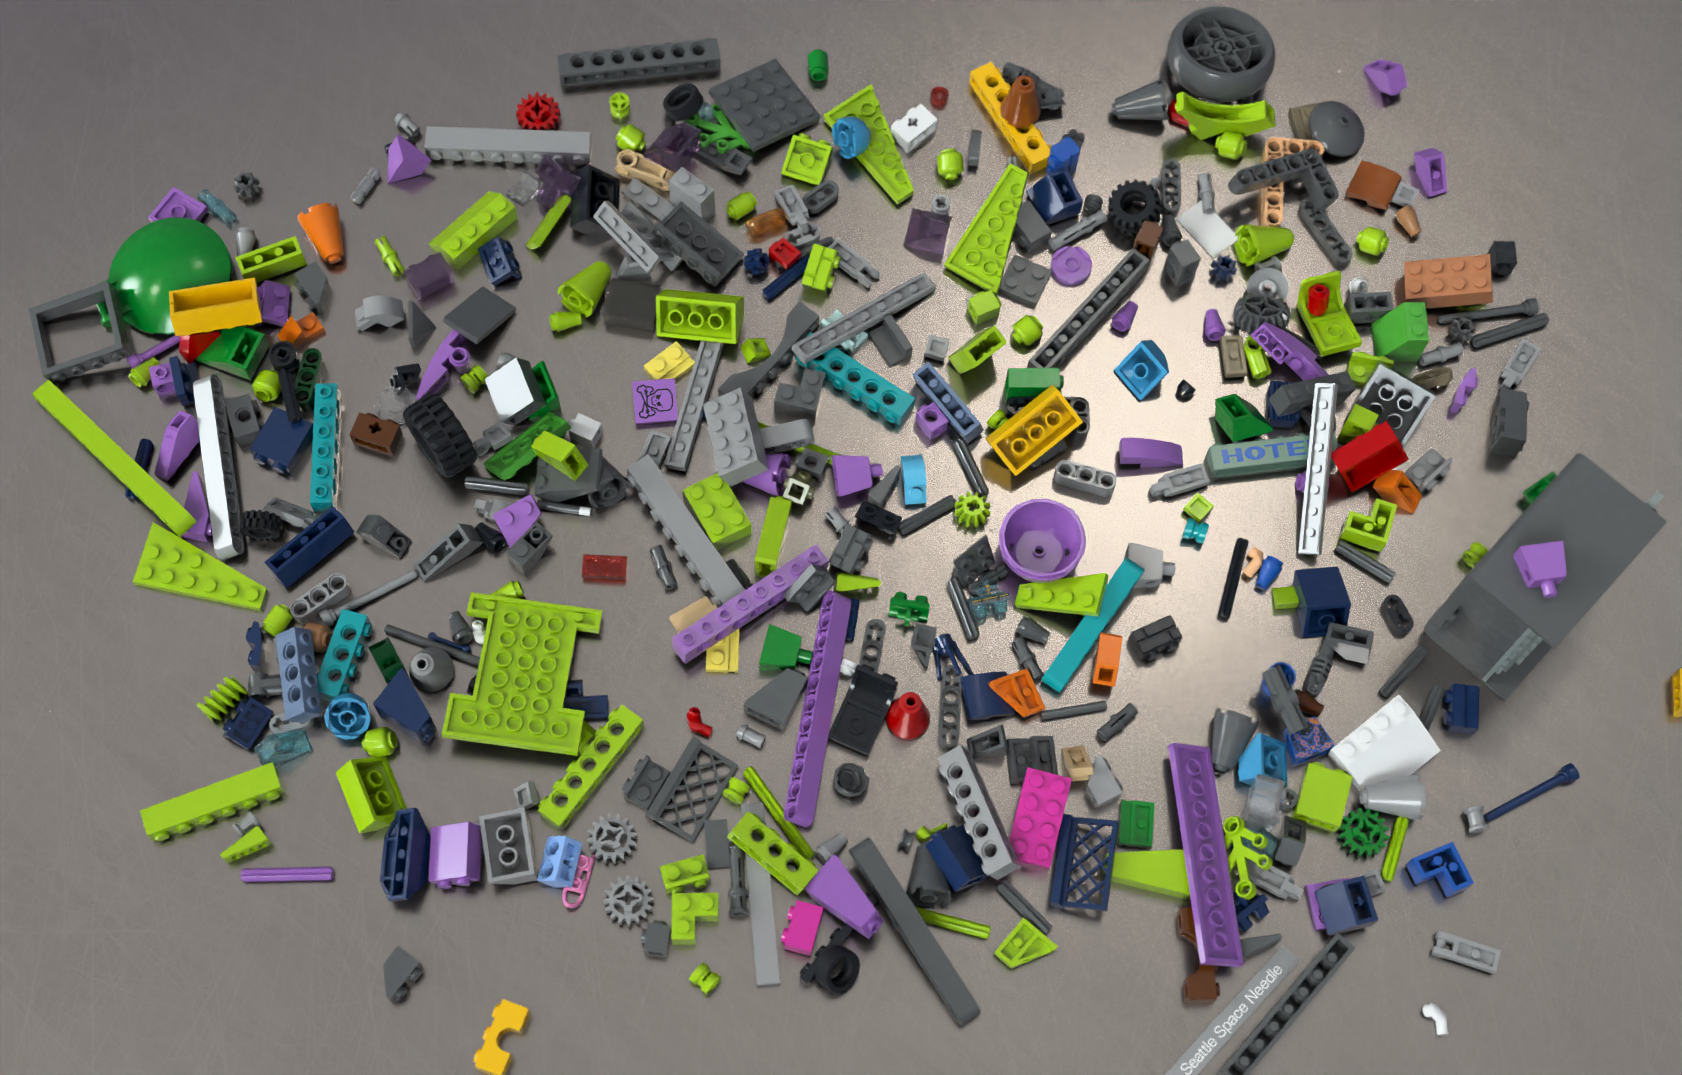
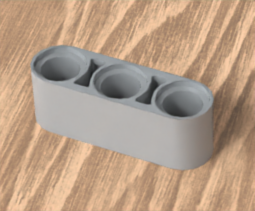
M800 419L759 429L765 455L805 447L815 441L808 419Z
M1070 460L1058 462L1054 472V480L1057 484L1102 497L1110 496L1114 492L1117 483L1115 474L1110 471ZM1065 470L1069 475H1063L1060 471ZM1081 476H1087L1090 480L1084 481L1081 479ZM1101 482H1108L1111 486H1103Z
M332 574L296 599L291 604L290 611L296 622L302 625L308 624L319 617L318 612L324 609L329 610L350 594L351 587L343 574ZM338 583H344L342 588L334 589ZM319 596H326L323 601L316 602ZM307 609L305 614L298 615L299 610Z

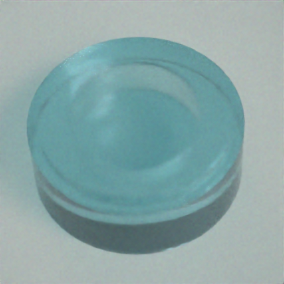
M704 102L698 111L699 116L702 120L712 122L715 118L714 111L708 103Z

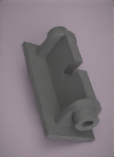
M1058 87L1044 90L1045 97L1043 98L1041 91H1037L1041 109L1056 110L1060 106L1066 105V102L1061 99V97H1064L1063 89Z

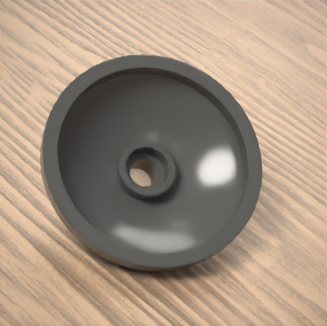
M1325 101L1318 104L1310 113L1308 125L1311 136L1315 141L1322 143L1326 152L1336 156H1349L1362 146L1365 137L1364 126L1359 116L1347 105L1337 101Z

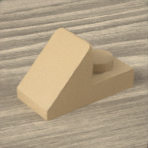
M1084 745L1062 748L1066 777L1071 778V782L1088 780L1089 775H1093V766Z

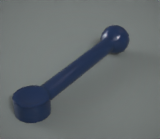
M435 632L428 634V638L433 641L442 642L467 653L471 652L469 645H458L438 637Z

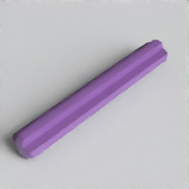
M331 866L243 868L241 871V880L244 882L332 880L334 876V870Z

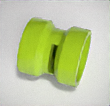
M475 364L471 368V372L460 377V381L469 392L474 394L479 390L481 384H486L485 379L489 376L479 365Z
M999 409L989 418L987 425L991 429L996 430L1009 419L1006 417V413Z
M702 962L692 973L689 980L693 984H698L701 987V991L708 995L722 977L717 972H712L709 965Z

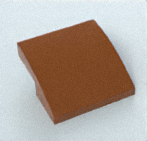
M1361 160L1346 191L1347 197L1367 201V206L1387 210L1402 176L1383 166Z

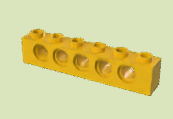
M989 62L972 70L969 83L1029 174L1031 175L1047 167L1051 146L1047 145L1043 140L1042 132L1036 129L1033 123L1026 128L1010 126L1008 121L1001 116L1000 101L1003 100L1011 86L1003 80L1000 69L998 67L995 68L993 63Z

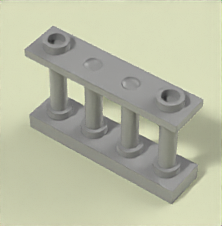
M604 201L593 216L647 273H652L660 261L671 271H675L683 260L679 256L674 255L665 244L656 240L652 234L655 224L632 201H629L622 211H618L609 201Z

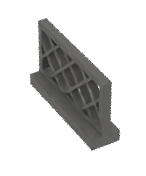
M695 736L691 738L645 814L647 818L657 821L690 842L694 841L704 821L738 767V764L701 743V740ZM700 750L709 754L710 763L699 765L697 755ZM693 761H695L696 766L690 767ZM724 763L731 767L728 775L718 777L716 764ZM712 766L715 778L703 780L700 768ZM697 769L699 782L687 784L685 776L687 771ZM725 779L722 785H720L719 780ZM683 780L684 785L679 786V784ZM716 781L717 793L707 796L704 784ZM701 785L704 797L691 799L688 787ZM685 788L688 801L676 803L675 791ZM713 798L709 805L708 799ZM670 799H672L673 804L667 805ZM705 800L707 810L705 813L695 815L693 803ZM689 804L692 816L680 819L677 806ZM674 807L677 820L668 822L660 816L665 809ZM702 817L699 823H697L696 818ZM693 819L695 830L692 835L683 831L681 822Z

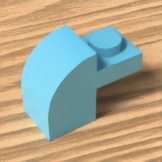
M922 455L900 456L905 505L927 503L926 472Z

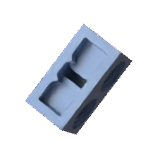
M548 836L537 881L551 887H572L582 843L568 836Z

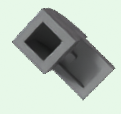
M384 295L363 299V305L355 309L356 329L363 331L376 323L391 327L404 320L403 302Z

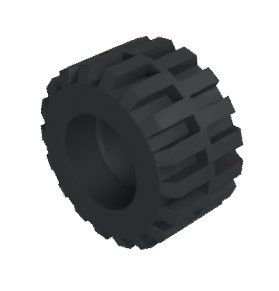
M1133 179L1131 183L1129 180L1125 181L1123 186L1120 183L1117 186L1118 190L1114 189L1111 192L1112 197H1109L1108 209L1114 226L1121 233L1125 234L1127 232L1128 236H1133V233L1137 235L1144 221L1160 222L1162 206L1158 192L1154 190L1153 185L1149 184L1147 186L1146 181L1142 180L1139 183L1138 179ZM1141 201L1146 204L1145 209L1139 214L1130 215L1124 212L1126 206L1131 202Z

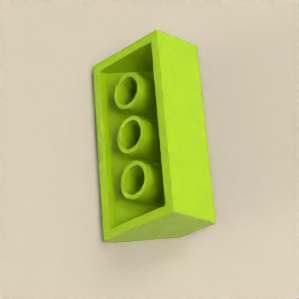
M488 191L429 242V246L458 271L479 253L478 248L496 238L518 219L516 208L501 193Z
M664 289L656 295L657 336L737 344L744 319V296Z

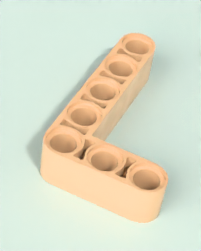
M1272 137L1265 143L1262 151V163L1294 154L1290 151L1297 153L1307 149L1316 150L1322 157L1324 146L1315 140ZM1283 182L1275 184V187L1268 186L1261 189V226L1280 227L1283 220Z

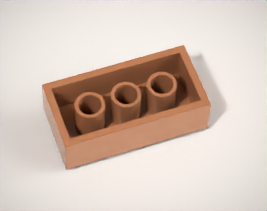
M1490 254L1404 262L1406 302H1425L1426 309L1493 303Z

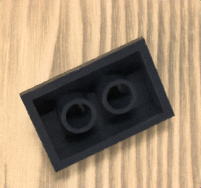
M589 164L573 172L570 228L586 235H610L593 216L604 201H609L619 211L620 179Z

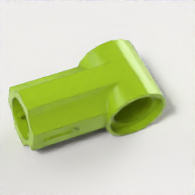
M1249 335L1243 344L1245 358L1253 378L1262 379L1270 375L1272 371L1264 349ZM1249 345L1256 347V349H1251Z

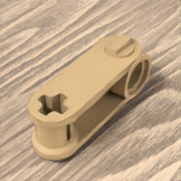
M628 149L618 154L615 168L617 174L623 177L637 178L642 183L663 191H669V180L677 172V169L670 164Z

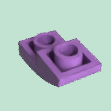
M1472 368L1466 374L1455 391L1450 404V412L1458 413L1460 408L1466 405L1467 396H1469L1473 389L1477 388L1479 378L1476 377V368Z

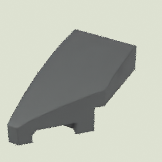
M915 623L911 646L923 665L928 667L937 628Z

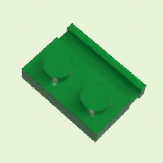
M1121 800L1118 845L1152 848L1154 802Z

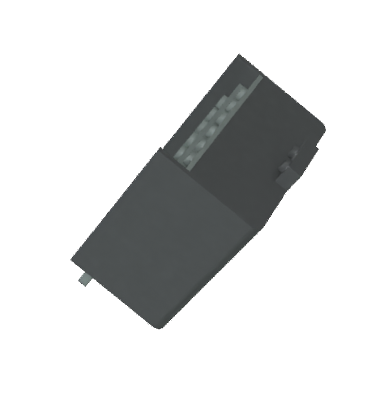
M1580 453L1576 454L1463 578L1449 598L1426 623L1424 632L1505 701L1551 648L1555 649L1667 523L1664 518L1656 513L1657 510L1654 508L1664 495L1657 490L1644 503L1588 457ZM1563 541L1567 575L1560 584L1556 585L1558 595L1544 598L1541 587H1527L1513 554L1520 546Z

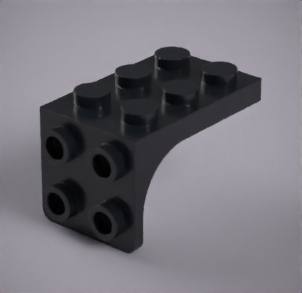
M863 664L862 666L857 665L855 668L852 682L829 731L828 738L868 756L897 693L898 682L895 681L896 678L887 673H883V675L874 672L875 669L873 667Z

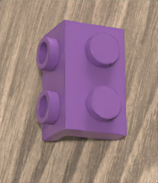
M266 280L258 287L262 322L256 323V325L261 326L265 322L283 327L288 318L290 286Z

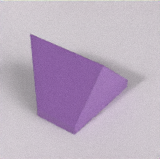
M399 134L389 147L387 184L421 175L432 161Z

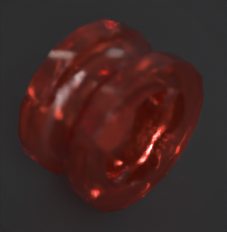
M941 86L934 87L931 90L930 102L937 107L944 106L949 96L947 89ZM937 94H941L942 98L938 99Z

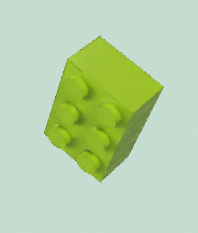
M719 473L682 490L683 500L689 511L717 551L752 534V526L729 484L719 477Z

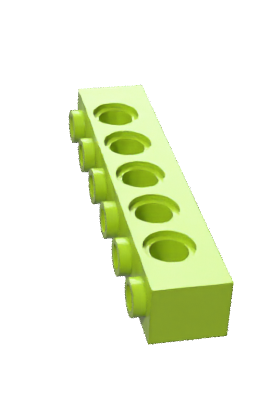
M621 705L618 709L615 708L610 713L607 724L598 728L592 743H587L580 752V758L568 766L566 770L568 773L563 779L559 778L552 788L553 792L549 797L545 796L538 805L539 815L561 832L644 727V720L624 705ZM617 727L624 730L620 735H614L612 731ZM602 745H608L610 747V749L605 753H601L598 751L599 747ZM589 762L596 764L593 770H586L584 766ZM574 780L582 782L578 788H572L570 784ZM559 798L568 799L564 806L556 804Z

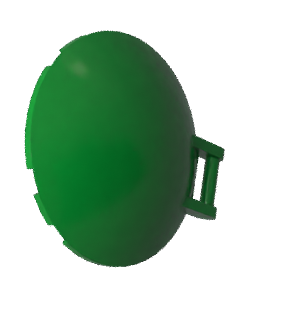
M166 218L145 225L134 232L121 245L112 261L109 278L103 282L108 281L117 289L123 319L127 323L145 333L172 335L175 332L170 318L169 291L229 282L230 273H232V262L225 243L209 226L189 218ZM105 302L96 304L102 317L100 321L103 327H111Z

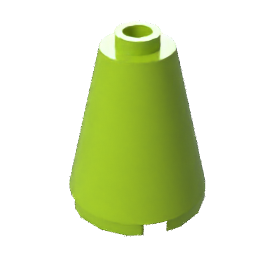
M1245 224L1239 226L1235 232V236H1238L1237 242H1234V248L1239 261L1246 263L1245 266H1252L1291 248L1294 242V234L1288 228Z
M596 261L562 283L557 291L558 295L561 293L563 298L561 300L562 304L572 313L579 312L580 315L585 314V317L590 316L594 312L612 275L610 266L606 262Z

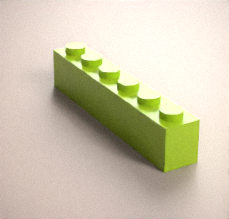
M271 762L142 809L140 814L147 836L152 841H163L169 838V835L176 832L185 833L195 825H206L213 822L217 817L231 816L236 813V810L253 808L258 805V802L275 800L285 791L278 769Z

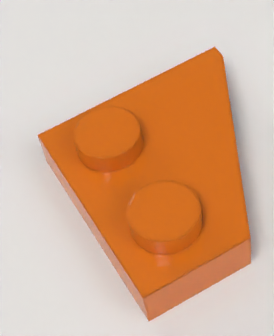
M1028 668L995 679L989 683V687L1023 718L1046 709Z

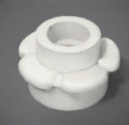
M1354 278L1350 282V294L1367 292L1368 283L1363 278Z
M842 658L840 673L851 677L855 673V668L858 664Z

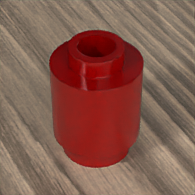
M1317 284L1309 288L1307 308L1314 316H1321L1328 310L1330 290L1326 286Z

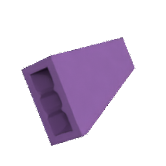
M835 854L804 888L813 901L868 939L880 929L884 922Z

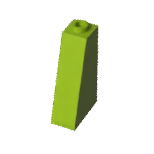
M770 497L754 561L755 576L764 578L779 568L792 510V501L785 497Z
M1183 849L1115 852L1111 882L1182 899H1191Z

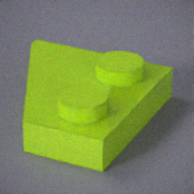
M1023 917L997 948L994 955L1013 969L1055 951L1058 946Z

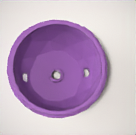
M1032 499L1020 504L1018 503L1005 516L1000 527L999 545L1003 560L1019 577L1035 583H1050L1064 578L1078 566L1085 552L1086 535L1079 516L1071 508L1049 499ZM1041 549L1043 553L1037 554L1035 550ZM1068 550L1069 555L1065 556V551Z

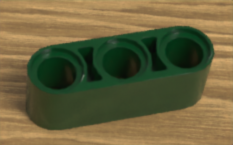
M316 348L307 349L303 353L294 386L301 412H309L314 409L315 384H321L325 370L322 354ZM318 359L317 362L310 363L312 360ZM313 378L312 381L305 382L307 379ZM308 397L306 401H300L302 398Z

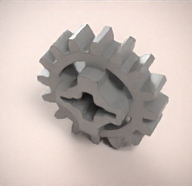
M608 813V819L599 816L600 823L598 824L593 821L594 830H588V834L592 837L587 839V843L593 844L589 848L590 852H596L595 857L597 860L603 856L604 863L612 859L613 864H616L619 857L622 861H625L624 854L632 855L630 847H636V842L632 841L637 838V834L632 832L635 829L634 825L627 826L629 819L626 817L622 821L620 814H617L616 818H612L611 813ZM610 825H618V826H620V827L616 828V827H612V826H610ZM602 829V837L597 840L598 833ZM612 835L616 838V841L612 842L608 836ZM627 837V842L622 848V841ZM609 849L613 850L614 852H606L604 850Z
M627 875L625 881L618 877V884L610 883L612 890H605V895L609 898L603 899L605 905H609L605 908L606 913L612 912L610 916L612 921L618 918L619 925L626 921L628 927H630L632 921L635 920L637 925H639L640 917L648 918L645 912H652L653 909L648 904L653 903L654 898L648 897L652 890L651 888L645 889L647 886L646 881L640 884L638 876L632 881L630 876ZM633 887L639 889L643 895L635 893ZM624 888L619 895H615L620 889ZM627 897L632 898L630 905H626ZM615 906L616 908H621L624 911V915L619 913ZM638 907H642L637 913H633Z

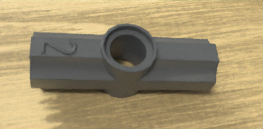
M1280 665L1262 672L1265 684L1271 694V702L1276 712L1280 713L1289 734L1291 735L1307 728V722L1299 708L1300 703L1297 694L1292 686H1289Z

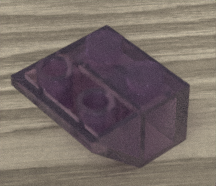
M684 123L665 128L644 153L643 158L676 173L681 167H685L700 148V131Z

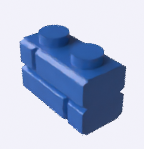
M1071 137L1064 138L1060 143H1056L1050 148L1046 167L1047 174L1067 168L1070 175L1076 172L1080 148Z

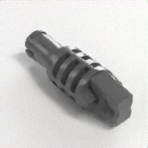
M1007 62L1003 67L1002 74L1013 83L1019 76H1030L1035 82L1037 91H1041L1044 96V90L1055 88L1043 82L1039 75H1035V73L1030 72L1028 69L1025 70L1024 67Z
M1325 639L1319 655H1316L1313 659L1304 685V690L1313 698L1317 697L1321 692L1333 666L1331 659L1335 650L1325 643Z

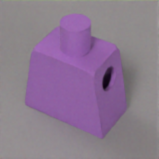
M831 455L836 496H844L872 487L871 477L883 476L881 463L870 465L868 456Z
M1563 541L1520 546L1513 556L1527 587H1541L1544 598L1557 596L1556 585L1560 584L1567 575Z

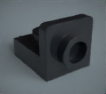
M419 363L394 368L389 382L396 395H401L406 385L417 381L421 372Z

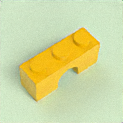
M502 999L501 1004L495 1006L492 1014L494 1018L492 1026H487L483 1035L484 1045L482 1049L478 1048L474 1057L477 1070L490 1075H506L513 1057L510 1053L500 1049L499 1041L507 1032L523 1034L531 1014L528 1008Z

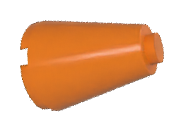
M322 203L308 208L309 212L305 215L301 212L297 216L298 222L322 259L330 264L339 262L344 255L337 204H334L333 207L331 203Z

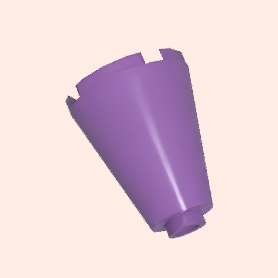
M783 453L766 454L769 470L743 482L774 496L783 495L786 489L783 487L787 478L786 469L791 468L790 458L787 454Z

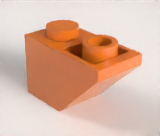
M1100 632L1093 667V683L1115 687L1122 645L1121 635Z

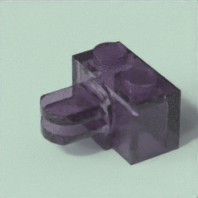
M544 154L535 171L540 176L539 180L544 183L537 195V202L552 208L560 193L565 192L572 195L573 191L578 187L581 177L564 163Z

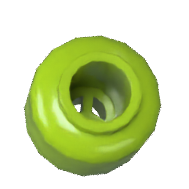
M632 124L623 125L615 138L620 149H628L634 152L639 151L640 153L647 143L644 141L645 133Z
M1225 131L1222 136H1218L1215 143V148H1218V153L1221 157L1234 160L1243 156L1247 147V140H1244L1242 134Z
M957 149L942 150L941 154L937 156L939 175L946 177V180L958 179V175L964 172L963 156L960 152H957Z
M1368 226L1364 231L1359 232L1356 242L1359 243L1360 251L1378 256L1381 252L1384 253L1386 251L1389 237H1387L1386 231Z
M1024 315L1013 324V331L1015 333L1012 336L1019 345L1024 343L1030 346L1043 335L1042 329L1044 327L1034 315Z
M262 370L256 377L252 389L259 400L267 402L278 398L281 393V387L277 371Z
M388 727L370 729L366 732L365 739L362 740L363 750L368 752L371 757L389 756L398 746L396 733Z

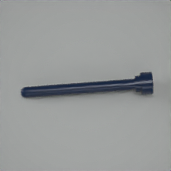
M1572 763L1566 764L1561 767L1558 775L1484 814L1485 822H1490L1562 782H1574L1580 778L1578 770Z

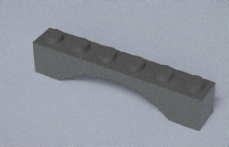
M799 302L786 316L785 333L775 352L755 368L731 374L718 388V397L740 387L751 398L756 393L759 394L764 389L765 383L778 374L779 368L791 360L794 353L791 350L792 345L806 338L810 332L815 333L820 327L819 315L802 302Z

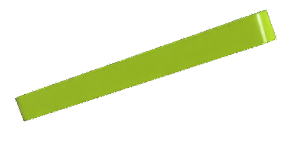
M50 380L44 382L31 393L53 417L179 537L197 523L185 508Z

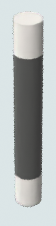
M535 500L538 507L543 510L584 516L591 515V508Z

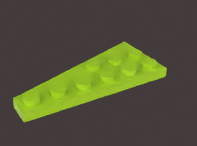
M872 84L823 115V119L831 129L833 124L838 122L837 119L848 116L860 118L869 127L871 136L867 150L857 156V159L897 205L914 194L913 186L906 169H904L901 156L896 149L895 141L885 116L882 114Z

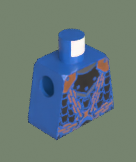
M1316 717L1305 719L1308 727L1291 735L1287 728L1283 731L1292 767L1326 755L1335 747V744Z

